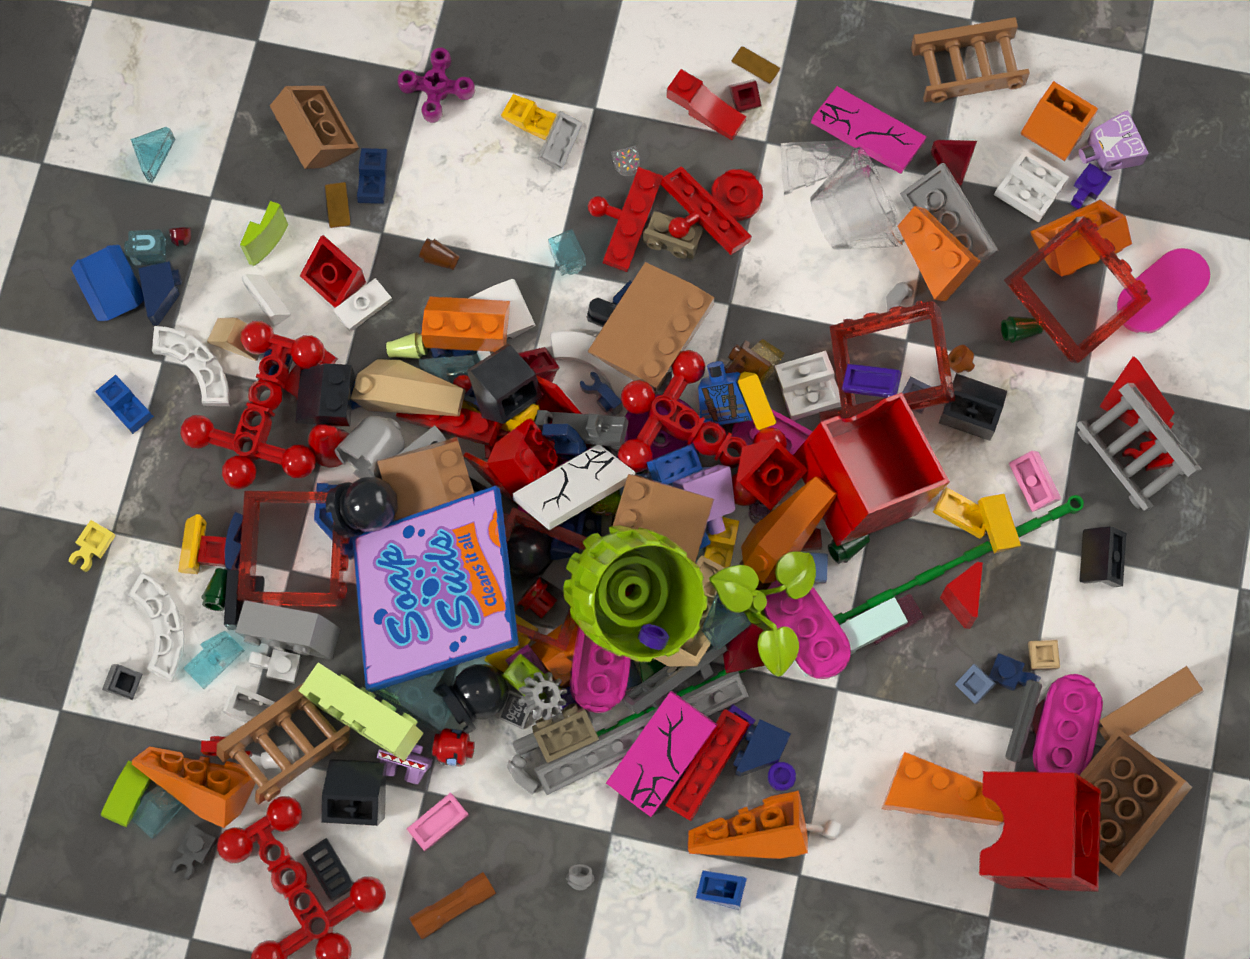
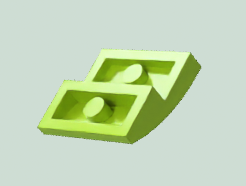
M269 202L260 224L249 222L240 243L249 265L255 266L275 248L288 227L284 212L278 203Z

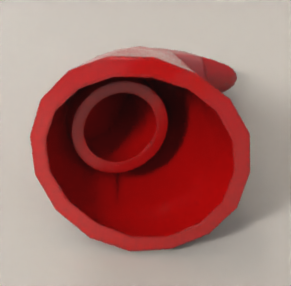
M318 424L314 426L309 434L308 443L309 448L315 455L316 463L328 468L342 465L343 463L336 455L335 449L349 433L344 429L331 425Z

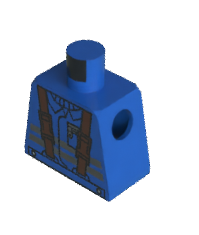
M722 361L708 364L709 377L702 378L698 388L700 418L704 417V422L711 421L718 423L720 426L752 421V416L738 385L740 373L726 374Z

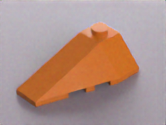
M819 476L814 477L754 525L741 546L744 565L751 567L762 583L775 582L777 580L775 569L778 560L788 552H800L838 493Z
M150 746L132 759L133 766L196 815L223 828L242 813L256 784L240 764L226 761L224 765L210 763V758L200 756L199 760L184 758L182 752Z
M799 791L770 796L762 800L763 805L751 810L744 807L738 810L739 814L730 819L718 818L689 830V854L776 859L807 854L808 834Z

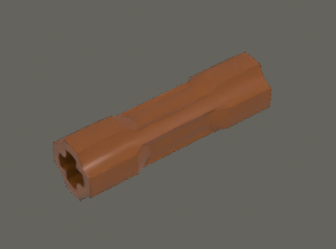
M482 872L456 891L435 904L427 906L409 917L423 940L450 920L492 897L496 892L485 873Z

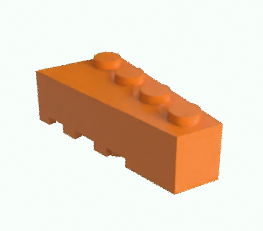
M906 752L900 758L881 808L883 810L903 811L911 814L958 819L994 826L1000 825L1004 820L999 806L991 799L983 796V783Z

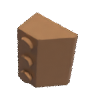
M285 86L271 103L270 107L305 169L325 168L359 149L325 86Z

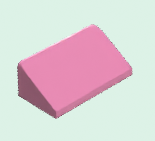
M1030 451L1009 463L1032 512L1061 500L1059 492L1038 451Z

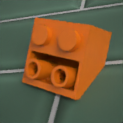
M1053 81L1039 100L1020 134L1065 161L1093 122L1098 108Z

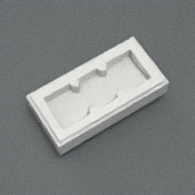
M375 278L333 309V311L345 327L352 332L393 300Z

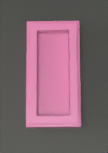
M450 792L410 825L407 830L421 848L427 851L467 818L469 814Z

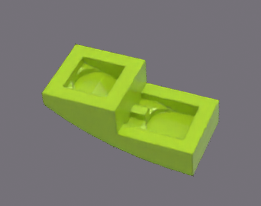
M128 760L101 812V817L126 828L141 805L140 799L152 781L133 766L131 761Z

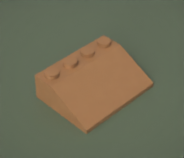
M645 262L592 343L588 353L633 381L642 380L648 382L653 387L655 394H657L672 371L671 366L681 351L686 349L713 307L714 297L695 285Z
M457 437L377 461L382 479L388 482L397 494L398 510L394 516L395 521L474 493Z
M628 474L613 526L621 525L631 529H638L640 527L664 535L686 551L687 558L695 563L714 499L645 477ZM635 584L628 585L625 592L632 593Z
M1119 728L1079 775L1101 790L1099 861L1120 877L1192 789L1187 781Z

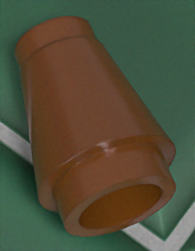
M427 238L419 254V258L424 259V263L453 271L460 258L459 255L435 238L434 240Z

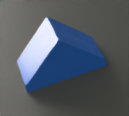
M702 871L696 899L739 910L747 878Z

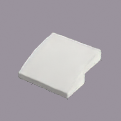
M1024 150L1013 164L1008 175L996 189L994 195L1035 221L1040 222L1069 177Z
M514 279L494 285L468 298L510 301L507 338H515L536 326Z
M826 351L775 365L777 379L791 420L794 421L843 406V399L834 379L835 373Z

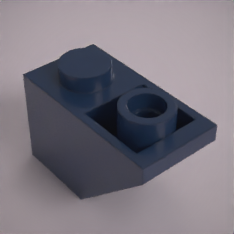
M761 719L757 726L752 724L745 740L749 741L746 751L740 750L733 765L738 767L735 775L742 777L778 763L791 733Z

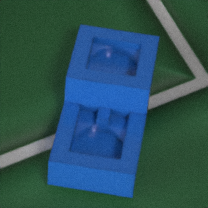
M116 374L95 391L132 434L154 417Z

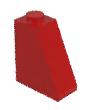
M1132 356L1099 407L1108 412L1122 401L1121 397L1123 395L1119 389L1127 383H1134L1171 429L1174 423L1170 419L1175 413L1139 360ZM1128 409L1118 417L1119 420L1130 427L1137 424L1140 418L1134 409ZM1151 430L1142 433L1151 440H1157Z

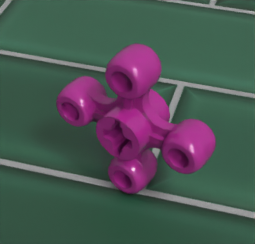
M442 47L432 51L430 61L433 69L429 70L425 76H417L410 70H405L398 76V86L402 92L411 94L416 90H421L427 94L428 99L423 103L421 110L423 118L429 123H436L441 119L443 112L440 101L444 100L448 94H454L461 100H469L475 93V85L469 77L451 80L445 75V71L451 65V56L449 51Z

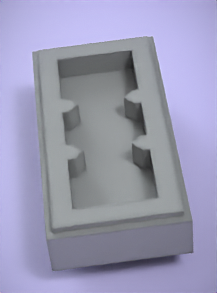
M559 111L537 159L559 171L563 170L583 123Z

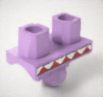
M417 744L405 761H402L383 748L379 749L377 758L381 759L380 762H386L387 776H394L399 764L407 767L404 780L413 784L421 782L433 761L431 758L418 755L421 754L423 746Z

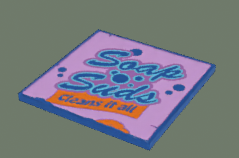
M493 486L393 521L381 530L368 531L362 535L352 537L365 688L367 691L374 692L519 645L501 492L498 487Z

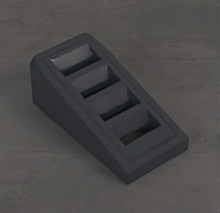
M327 838L302 853L331 902H334L350 891L354 881ZM326 848L328 853L314 862L312 857ZM332 858L334 862L320 871L318 866ZM337 867L339 872L326 880L324 875ZM343 876L345 881L331 889L329 885Z

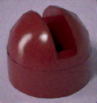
M190 227L169 229L170 239L174 245L179 247L178 240H183L184 246L189 244L191 240Z

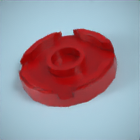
M732 169L715 179L711 188V196L736 221H743L751 218L759 211L763 201V188L752 173L742 169Z

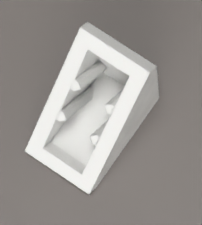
M233 684L223 712L232 719L247 723L275 702Z

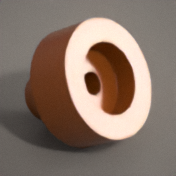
M959 345L950 352L946 364L955 373L971 372L975 367V364L972 362L974 353L967 346Z

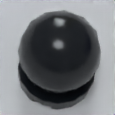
M364 477L353 483L338 484L335 488H331L328 491L326 497V513L331 512L332 519L335 522V525L331 526L339 536L345 538L359 536L368 531L381 530L393 521L398 510L397 494L388 482L377 477Z
M524 524L511 527L506 532L510 574L516 578L526 579L540 575L547 568L551 560V543L545 532L536 526Z
M487 664L468 666L456 676L453 686L448 687L443 682L435 688L439 695L443 692L446 696L443 697V702L459 725L463 722L466 724L462 728L466 735L476 729L472 723L475 722V719H488L495 716L504 707L508 698L506 680L495 667Z

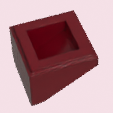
M752 79L729 85L732 100L737 111L741 112L762 106L756 80Z

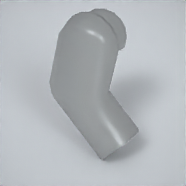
M906 282L897 283L887 295V315L889 320L901 318L900 303L904 298L912 297L914 293L912 285Z
M518 754L514 755L512 761L509 760L507 768L516 783L533 795L541 783L523 770L527 765V761Z

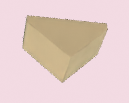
M217 318L207 340L209 344L257 361L260 355L252 354L242 346L241 331L246 325L245 322L238 318Z

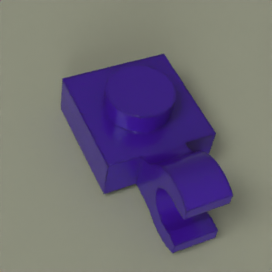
M1089 163L1074 184L1078 191L1073 196L1070 205L1080 209L1088 197L1096 200L1112 177Z

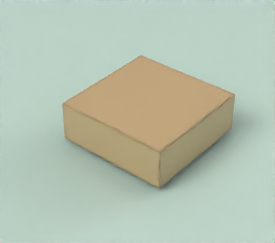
M1058 640L1028 642L1030 670H1053L1060 668Z

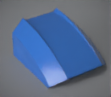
M120 245L106 246V248L77 260L71 267L97 321L111 320L138 307L144 301L142 288Z

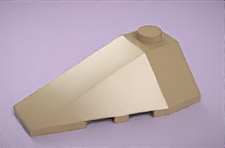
M377 359L357 374L351 399L367 411L460 416L466 391L401 360Z
M700 556L696 565L699 566L704 577L702 585L704 595L707 596V609L702 613L699 622L700 629L694 638H689L680 647L679 652L670 657L664 655L654 658L670 667L698 666L711 645L719 596L709 578L724 569V567L703 556Z

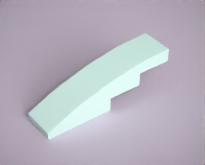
M894 597L841 624L840 627L849 640L851 654H853L856 650L907 624L908 621Z

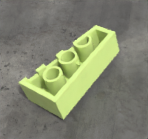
M317 663L299 689V692L328 715L348 725L349 728L402 761H405L423 735V732L416 727L418 721L405 712L400 716L395 712L397 708L387 701L382 700L380 703L374 699L376 696L372 692L367 691L366 688L361 687L359 689L355 687V683L342 674L338 676L320 663Z

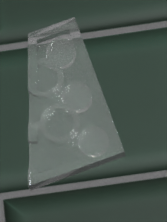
M842 140L781 143L784 195L790 194L793 190L804 186L815 185V182L828 177L834 178L861 168L860 151Z

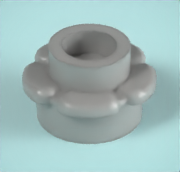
M577 864L570 867L566 880L572 888L585 890L594 882V875L589 866Z

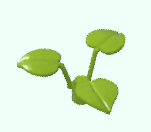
M788 552L778 560L775 575L778 582L782 585L776 588L755 590L759 583L758 575L751 567L746 565H734L724 568L709 578L720 601L728 610L732 612H752L754 618H758L771 628V630L763 631L760 634L758 650L766 668L777 677L782 676L796 659L799 651V641L791 628L782 626L777 629L776 624L764 617L760 612L767 605L766 595L786 590L787 595L791 599H799L809 593L814 585L816 566L813 556L807 552Z

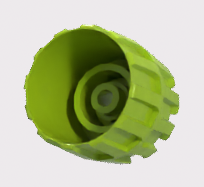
M618 525L609 527L610 534L601 537L598 533L590 535L583 541L586 547L582 554L574 553L566 567L572 573L571 579H567L564 582V599L571 606L570 613L573 620L594 643L617 656L623 655L637 662H651L652 658L664 655L670 657L679 652L680 647L689 638H694L700 629L699 622L702 613L707 609V596L704 595L702 585L704 577L699 566L687 558L686 551L679 545L652 530L640 527L638 529H631ZM634 583V590L626 597L625 590L627 586ZM643 625H656L667 632L669 640L664 649H653L640 642L638 635Z

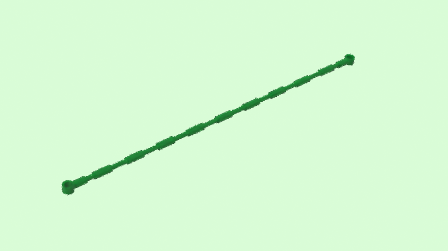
M1073 495L1069 497L1066 503L1048 511V514L1040 518L1035 517L1015 527L1018 537L1020 538L1040 528L1041 524L1050 520L1054 521L1069 513L1076 514L1080 512L1084 506L1083 499L1078 495ZM1070 501H1077L1079 508H1073L1070 505ZM986 541L942 566L937 565L916 575L915 579L893 590L890 588L867 599L866 603L852 610L834 615V618L841 625L847 619L867 609H872L914 586H921L932 581L957 565L966 561L970 562L993 551L991 542ZM724 669L718 672L716 676L694 687L691 685L675 694L680 697L726 675V671ZM742 670V671H738V672H739V674H741V673H743V672H745V671H747V670ZM651 707L638 714L629 715L617 721L616 725L606 730L603 728L597 731L596 734L599 737L657 708Z

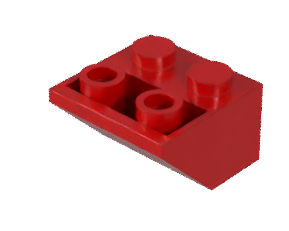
M530 418L526 419L495 443L487 464L513 497V493L553 471L559 457L546 437L542 435V431Z

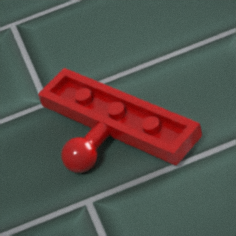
M682 166L662 178L660 185L690 214L685 218L676 217L670 221L668 230L673 237L684 238L689 233L690 227L698 222L730 255L750 243L752 236Z
M638 167L622 210L610 206L607 200L601 196H595L589 201L588 211L592 216L602 217L607 215L618 219L604 256L603 264L628 272L660 187L662 175Z
M459 375L453 381L454 385L463 388L466 392L472 386L467 375ZM461 408L460 416L396 413L395 415L401 421L428 429L436 426L442 433L493 447L502 423L482 418L481 413Z
M725 708L716 722V728L691 761L692 763L665 805L689 821H692L750 725L747 721Z

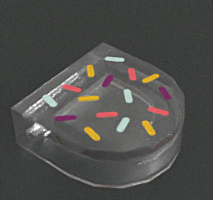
M636 145L611 152V157L618 173L624 176H631L637 172L638 167H640V156Z

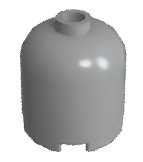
M380 416L366 417L335 449L336 455L344 465L348 461L356 469L353 474L358 478L377 477L381 479L382 476L377 461L395 456L404 450V438L399 431L401 427L392 418L385 419Z

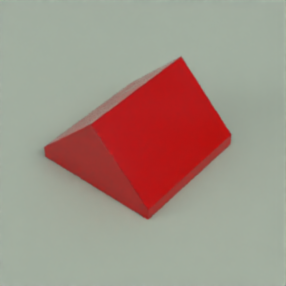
M324 235L320 236L300 274V277L334 308L355 294L366 283L362 269Z
M774 438L742 447L736 480L771 511L808 469Z
M976 562L947 584L940 596L943 603L966 629H970L978 617L983 562Z

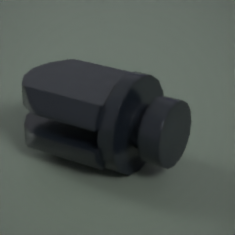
M601 298L592 299L586 316L587 321L603 327L617 305Z

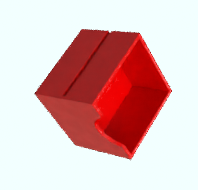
M902 392L881 400L875 406L856 416L842 419L839 415L820 422L793 455L808 469L802 476L805 485L814 477L819 476L838 493L822 517L837 546L916 516L932 498L950 483Z
M983 771L982 794L999 806L1004 818V827L999 839L990 847L981 850L979 875L1009 889L1050 890L1052 888L1064 891L1098 892L1101 790L1076 773Z

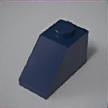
M170 261L138 268L147 317L153 326L160 324L180 295L178 285H182L181 275L178 269L174 270Z

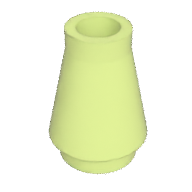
M417 332L387 342L386 344L389 358L421 359L423 355L428 354V348H425L422 336Z

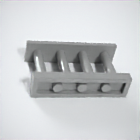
M1127 383L1119 389L1123 395L1121 397L1122 401L1090 425L1085 420L1079 421L1076 425L1080 429L1078 434L1086 444H1092L1131 494L1129 499L1137 509L1142 508L1143 511L1154 507L1149 498L1180 474L1182 476L1186 474L1187 477L1194 476L1202 468L1135 384ZM1134 409L1140 416L1138 423L1107 447L1098 433L1125 411ZM1151 430L1157 438L1155 440L1156 444L1124 468L1114 455L1144 431L1149 432ZM1168 452L1175 460L1172 462L1173 466L1141 490L1132 479V476L1161 453L1166 454Z

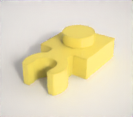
M90 520L75 542L81 549L71 554L69 562L75 565L78 559L84 558V564L81 566V569L84 572L89 571L92 566V557L95 555L101 559L116 535Z

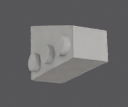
M244 600L235 633L244 637V642L250 645L260 646L263 643L276 650L284 651L288 649L302 655H312L332 660L341 628L317 613Z

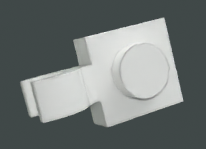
M274 649L271 657L251 652L249 664L252 667L267 669L266 677L269 679L295 684L301 655Z

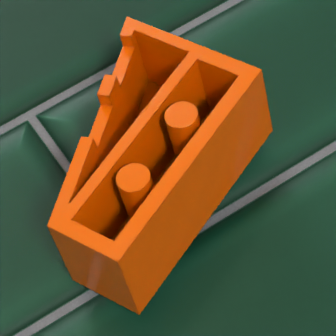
M914 206L897 226L934 300L946 302L981 262L925 208Z

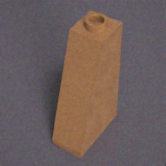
M1185 666L1099 720L1102 727L1098 730L1106 742L1118 728L1130 737L1204 691L1189 668Z

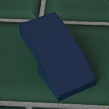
M361 148L359 161L360 176L357 191L358 203L384 204L387 178V149Z
M543 424L542 435L555 443L554 449L556 454L564 461H570L588 450L581 436L569 424Z
M237 512L232 517L226 537L225 566L227 570H239L248 552L240 542L250 522L244 515Z

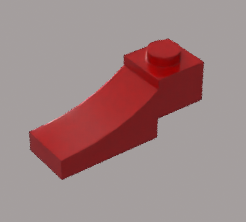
M683 69L679 70L667 87L668 99L687 109L689 116L732 141L746 122L747 116L725 103L703 84V81Z

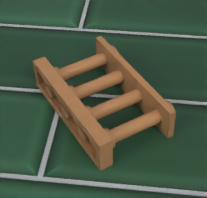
M1016 17L914 35L911 45L913 56H924L931 86H926L923 97L924 102L940 103L947 98L1004 88L1014 90L1026 85L1030 74L1029 69H1017L1010 42L1011 39H1014L1018 28ZM986 43H1000L1007 69L1006 73L992 75L985 47ZM975 47L982 77L966 78L960 48ZM946 50L950 53L956 81L941 84L934 53Z
M303 683L217 743L216 754L224 763L229 758L236 759L259 786L255 794V802L258 805L265 800L267 802L273 800L279 795L281 788L332 751L339 752L349 742L351 730L349 726L346 725L337 732L317 707L299 692ZM299 709L300 711L304 710L328 738L315 748L290 719L291 714ZM276 725L278 727L282 726L305 754L293 764L268 736V731ZM253 741L255 743L259 742L282 770L281 773L270 781L245 752V747Z

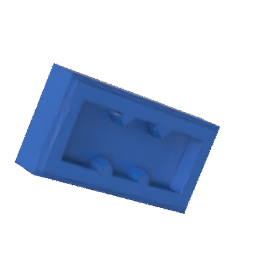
M694 444L686 445L647 462L652 479L664 484H670L702 470Z

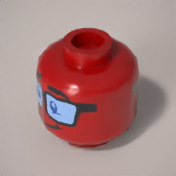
M444 728L440 734H435L432 756H436L439 764L462 767L465 765L467 758H473L475 742L470 741V735H466L463 730Z

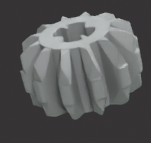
M541 672L534 673L533 678H525L526 686L519 688V692L524 694L525 697L519 699L518 702L528 705L525 707L524 713L528 714L533 711V719L535 720L540 719L541 716L544 720H549L552 714L559 715L561 713L559 706L566 705V700L561 698L560 695L565 694L567 690L565 688H558L562 680L558 678L552 681L553 676L550 672L546 673L544 677ZM545 692L547 698L540 700L539 694Z

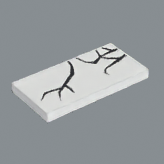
M596 445L513 493V501L547 529L551 530L625 486L628 474L635 475V472L604 447Z

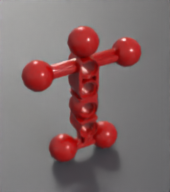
M252 321L246 324L241 331L242 346L252 354H263L269 350H272L271 355L265 356L259 363L260 374H256L258 380L249 388L248 398L250 403H246L248 408L241 415L236 433L232 434L215 429L211 420L203 415H192L185 419L181 425L180 432L184 443L191 448L200 449L212 444L235 451L238 454L227 459L222 466L223 480L233 489H244L253 483L256 478V468L253 461L258 458L282 465L284 472L288 476L298 479L310 475L315 468L316 462L313 451L305 445L297 444L283 449L266 444L272 426L271 417L275 416V413L272 411L277 409L282 402L281 388L284 389L285 385L283 383L289 377V369L285 364L287 356L291 355L292 360L297 366L309 369L310 367L320 365L324 359V345L315 336L303 335L294 340L274 334L271 326L263 321ZM274 365H279L278 372L275 375H269L270 368ZM266 390H270L269 398L261 401V394ZM261 415L262 420L260 424L252 427L253 418ZM248 441H253L252 449L248 452H243L244 444Z
M686 350L678 354L671 366L674 376L664 393L656 398L653 387L648 382L642 380L632 381L623 388L621 401L629 413L638 415L648 412V419L635 439L625 441L618 451V459L635 473L642 472L648 468L647 462L653 459L650 446L660 430L679 440L688 441L687 444L693 442L695 449L700 454L706 456L716 455L714 460L717 461L719 459L724 466L730 468L739 466L742 447L747 446L746 442L742 438L732 437L730 432L726 435L725 430L718 423L704 422V417L699 418L694 410L678 402L686 386L696 383L704 376L705 362L698 352ZM656 408H665L668 411V415H660L657 413ZM680 421H688L692 428L684 429L681 427ZM763 428L754 436L753 444L775 438L787 449L785 434L777 428ZM703 435H712L716 442L708 443ZM727 449H736L739 457L731 456ZM737 474L731 477L736 505L749 506L758 500L736 480Z
M290 796L275 798L269 804L266 816L246 829L232 827L225 830L217 841L219 856L229 863L245 861L253 850V843L257 842L260 846V858L269 866L267 870L271 873L273 888L289 901V906L301 925L300 929L280 942L266 940L259 943L253 949L251 959H287L288 956L314 939L318 941L315 947L316 959H350L352 953L350 941L340 933H332L333 927L357 911L371 913L378 910L386 899L384 884L373 876L359 878L352 885L350 896L326 911L318 897L308 890L311 886L307 883L305 867L300 862L294 860L289 855L288 848L276 840L272 834L274 830L288 832L300 823L302 818L300 803ZM275 846L280 847V857L277 860L270 861L268 859L269 850ZM293 870L296 874L295 881L290 885H284L282 881L284 873ZM302 895H309L310 905L306 909L300 910L297 906L298 898ZM317 919L325 921V929L320 934H314L312 931V924Z

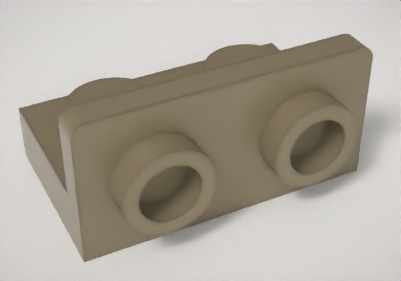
M654 211L648 228L644 230L643 243H646L648 247L654 250H667L680 259H686V257L693 259L704 228L692 225L689 233L684 238H675L668 230L669 223L674 217Z
M576 703L567 705L561 710L562 713L559 715H555L549 720H544L541 717L535 722L536 725L532 726L533 734L547 763L599 740L585 708Z

